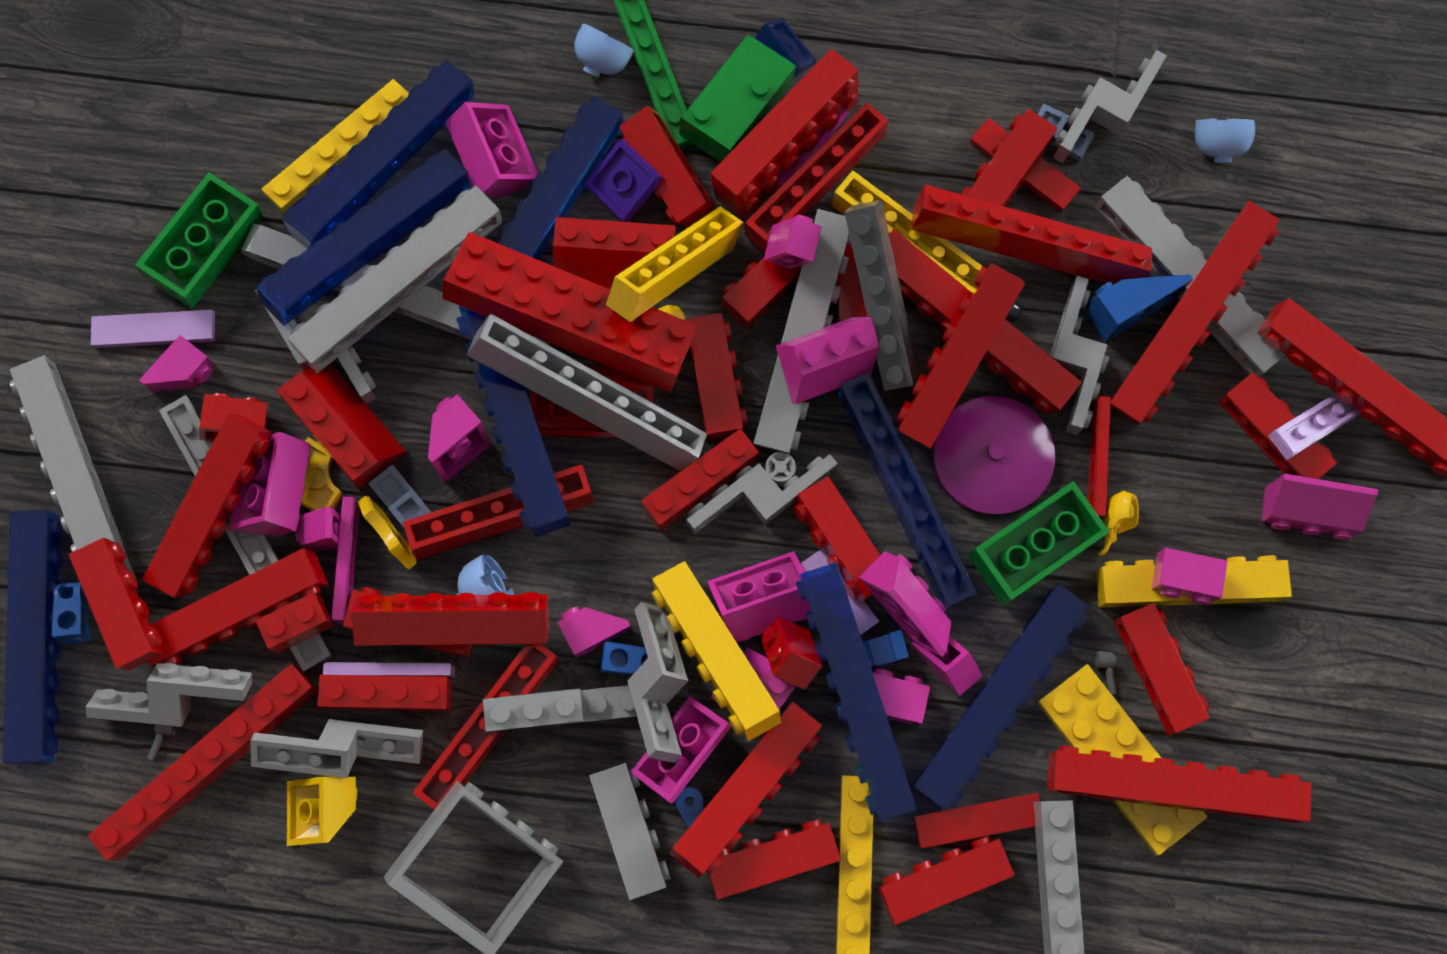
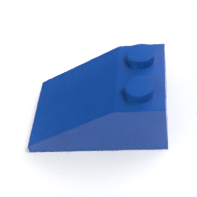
M1190 274L1125 279L1115 285L1109 282L1095 292L1097 295L1089 301L1090 306L1085 312V316L1105 343L1176 300L1193 278Z

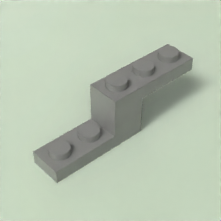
M1156 50L1151 60L1145 57L1136 72L1141 77L1138 82L1132 79L1126 91L1101 77L1095 87L1088 85L1080 99L1085 104L1082 109L1075 107L1067 121L1072 126L1068 132L1062 129L1054 143L1058 150L1053 158L1064 163L1089 119L1120 136L1167 55Z
M1077 276L1071 285L1050 357L1071 374L1081 377L1080 381L1082 383L1078 387L1065 431L1076 436L1083 427L1088 428L1093 411L1088 409L1091 400L1095 401L1101 387V384L1097 383L1099 372L1104 373L1109 360V356L1105 355L1106 344L1077 335L1082 323V318L1078 317L1080 307H1086L1090 296V291L1086 290L1089 279Z
M267 285L255 290L302 370L310 369L311 367L295 351L287 338L298 324L292 315L289 317L285 316L282 309L287 306L278 291L272 293ZM352 346L337 358L365 404H368L377 399L372 391L377 386L368 371L363 374L361 373L357 365L362 361Z
M830 454L824 459L820 456L817 457L806 467L808 472L800 478L797 475L790 478L782 486L785 489L783 491L759 463L753 468L749 465L736 475L738 480L729 487L726 484L719 487L712 494L713 499L706 505L701 502L688 512L690 517L686 519L687 526L695 535L741 498H743L761 522L766 525L791 506L797 494L832 474L836 470L838 463Z
M641 602L634 610L648 658L630 677L628 685L648 757L675 763L682 754L667 704L688 682V678L674 632L666 618L668 616L666 608L660 609L658 606Z
M157 663L147 679L148 694L144 692L130 693L119 692L113 689H97L86 705V717L182 727L192 709L191 696L243 701L252 685V673L240 672L236 669L219 670L209 669L205 666L189 667L178 666L173 663Z
M629 685L483 699L486 732L637 717Z
M329 719L319 740L254 733L251 738V767L347 778L357 756L420 764L423 751V730Z

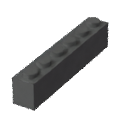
M882 200L853 205L844 213L867 316L872 317L879 343L877 361L884 391L914 386L920 376Z

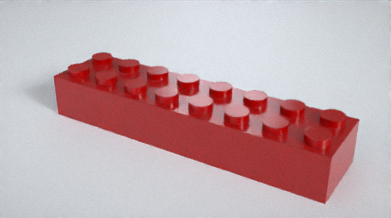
M469 231L443 281L442 299L486 317L492 314L529 335L669 392L673 389L698 325L654 307H651L629 322L606 305L610 289Z

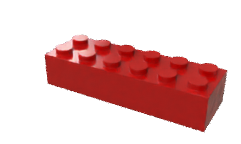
M831 49L710 173L715 198L740 219L746 213H752L758 207L760 199L767 192L771 193L775 190L780 182V178L786 172H791L796 168L800 157L806 151L810 152L817 146L820 140L819 137L826 130L829 132L837 125L839 117L845 110L850 111L859 100L858 69Z
M990 263L988 268L982 266L973 281V284L977 286L973 295L968 293L965 295L958 308V312L961 313L957 323L953 320L949 323L942 338L946 343L942 350L938 347L935 348L927 364V367L931 368L927 376L921 373L912 389V394L916 396L912 403L908 400L905 401L896 419L900 422L898 431L929 448L934 444L1025 285L1024 280L993 263Z

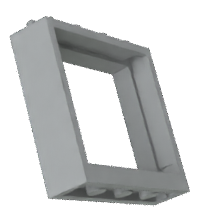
M456 781L385 874L384 879L389 886L484 954H495L563 861L556 855L559 849L547 839L543 838L541 842L537 841L531 836L534 830L520 819L514 824L506 818L509 811L500 804L493 801L489 805L481 799L484 793L473 784L468 782L466 786H463ZM461 798L543 857L486 934L403 875Z

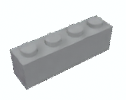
M624 763L589 775L629 900L666 888L665 881L671 879L665 860L658 861L655 850L661 847L655 829L648 831L645 819L649 818L650 814L645 799L638 800L635 788L640 786L639 780L631 773L633 769L628 770L627 764Z

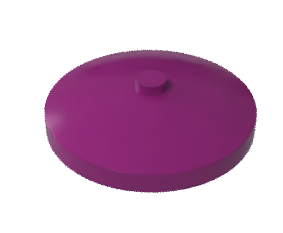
M986 396L967 401L951 412L934 442L932 459L940 486L956 504L975 514L999 517L1011 515L1027 508L1044 492L1054 471L1055 449L1048 428L1034 411L1024 404L1009 398Z

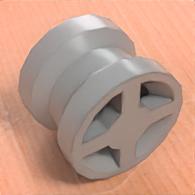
M777 452L769 456L765 466V471L778 487H782L792 478L796 469L792 456L784 452Z

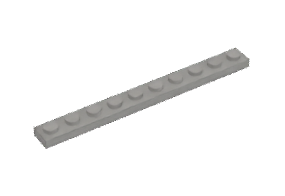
M185 395L163 407L159 412L196 476L213 442L199 440L201 418L191 400ZM231 512L229 513L225 521L227 523L225 531L249 575L279 560L266 535L229 531ZM320 633L290 647L302 671L305 673L333 657Z

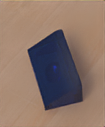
M783 18L763 24L755 37L756 40L796 65L793 78L814 65L817 61Z

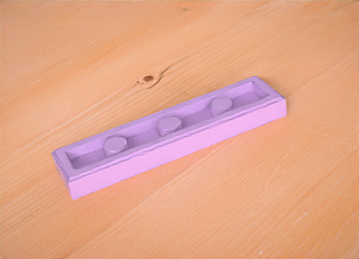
M213 310L91 317V346L93 348L172 344L179 335L190 343L215 341V312Z
M1335 393L1274 430L1268 437L1285 459L1289 460L1359 416L1360 411L1351 404L1340 401Z
M326 662L323 666V675L434 676L455 679V668L450 663Z

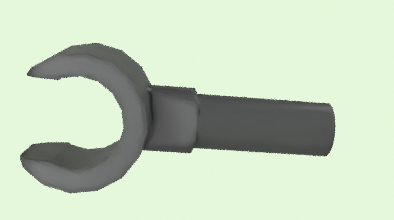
M1097 651L1095 665L1097 668H1106L1105 675L1108 690L1112 695L1117 694L1114 679L1116 656L1112 652Z
M155 724L156 736L147 756L148 759L155 760L165 735L175 736L178 726Z

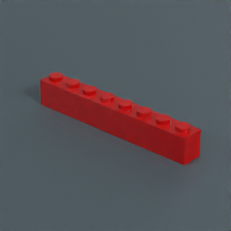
M924 186L913 207L911 230L1106 284L1111 282L1112 285H1115L1125 279L1147 278L1151 272V247L933 186Z
M1251 201L1247 202L1111 400L1110 408L1138 426L1143 420L1149 423L1158 410V407L1154 405L1158 397L1162 395L1166 398L1176 382L1171 380L1177 370L1184 372L1193 359L1189 355L1193 346H1202L1211 333L1206 330L1211 320L1213 319L1218 322L1228 308L1223 304L1229 294L1235 297L1244 285L1245 281L1240 278L1246 269L1253 272L1263 256L1258 254L1259 250L1264 244L1270 247L1280 231L1275 227L1280 219Z
M893 229L889 233L902 297L905 299L909 298L917 305V310L922 315L928 318L932 317L940 324L941 330L945 332L951 320L956 323L959 320L961 313L958 312V308L967 293L973 295V293L898 231ZM1006 320L1003 321L982 358L987 362V367L997 375L1002 374L1010 381V386L1015 391L1029 396L1034 401V406L1043 413L1053 415L1061 410L1082 383Z
M1288 298L1276 304L1257 331V334L1264 338V342L1271 348L1278 349L1288 356V360L1293 365L1309 372L1315 382L1327 386L1334 391L1340 401L1351 404L1360 411V415L1365 420L1381 427L1387 437L1399 441L1406 446L1412 456L1423 459L1431 465L1432 470L1436 474L1447 478V418L1293 300Z
M291 663L87 837L106 861L122 860L251 750V738L254 733L270 734L316 695L319 690L301 668Z
M1060 746L1059 750L1049 753L1047 792L1297 824L1310 822L1311 782L1300 781V776L1280 774V778L1268 777L1269 772L1261 770H1249V774L1237 773V768L1229 766H1217V770L1205 769L1204 763L1186 762V767L1174 765V760L1154 758V762L1142 761V756L1135 754H1123V758L1110 757L1111 752L1091 750V754L1079 753V748L1072 746Z

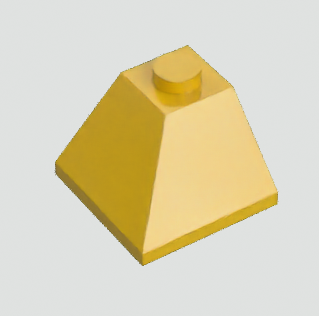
M316 777L287 781V846L329 843L356 810V777Z

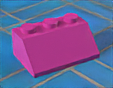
M465 102L445 121L472 186L476 185L488 198H501L534 185L541 180L509 105Z
M852 317L776 345L792 404H798L872 375L879 349L872 317Z
M458 394L452 399L448 397L441 401L436 407L437 411L432 415L428 459L445 483L492 446L482 422Z
M282 432L269 436V447L261 457H258L254 465V476L248 484H244L239 494L241 496L240 503L231 512L229 531L280 536L296 531L300 521L301 498L305 491L306 468L310 461V443Z
M1283 474L1265 487L1261 522L1271 524V527L1277 530H1290V527L1302 529V533L1307 535H1320L1322 532L1332 534V538L1337 540H1351L1352 537L1364 531L1375 503L1378 489Z
M794 551L707 581L718 614L736 643L764 633L766 628L771 626L778 616L794 623L819 614L812 584Z
M884 551L864 571L859 579L911 641L943 657L947 652L952 623L944 613L946 607L936 597L929 595L927 592L929 586L919 576L912 574L910 571L912 565L905 557L900 554L894 556Z
M690 696L671 719L682 756L675 763L649 758L646 752L631 771L633 775L670 804L679 796L732 726Z

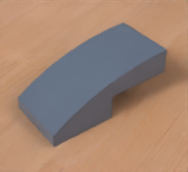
M1043 104L1038 115L1058 128L1055 138L1050 143L1052 147L1058 150L1054 143L1062 129L1068 132L1072 126L1067 123L1070 116ZM1083 129L1068 156L1080 162L1094 139L1095 133Z
M393 464L368 483L403 527V521L431 513Z

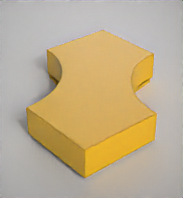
M308 437L305 442L310 443V461L306 468L305 491L300 505L310 511L324 507L335 509L343 497V493L333 485L331 480L330 465L332 459L319 443Z
M364 496L359 500L358 504L363 517L377 531L389 551L408 570L416 565L417 559L412 553L410 545L394 527L388 515L369 496Z

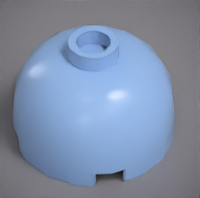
M582 24L575 39V53L577 58L585 64L583 70L597 78L600 73L605 75L619 73L625 68L634 49L624 43L609 37L607 34L587 24Z
M1196 120V144L1204 155L1214 157V163H1232V157L1243 155L1249 150L1254 140V120Z
M483 554L463 567L457 584L459 593L456 595L461 593L490 595L496 592L514 595L512 587L506 591L502 579H507L499 564L491 556L487 555L484 557Z

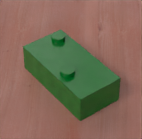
M748 34L681 117L679 135L719 162H722L765 118L792 84L796 65Z
M208 172L135 266L144 279L188 308L193 309L244 244L252 224H259L264 218L260 207L256 202Z
M1073 481L966 555L1001 605H1004L1110 531Z

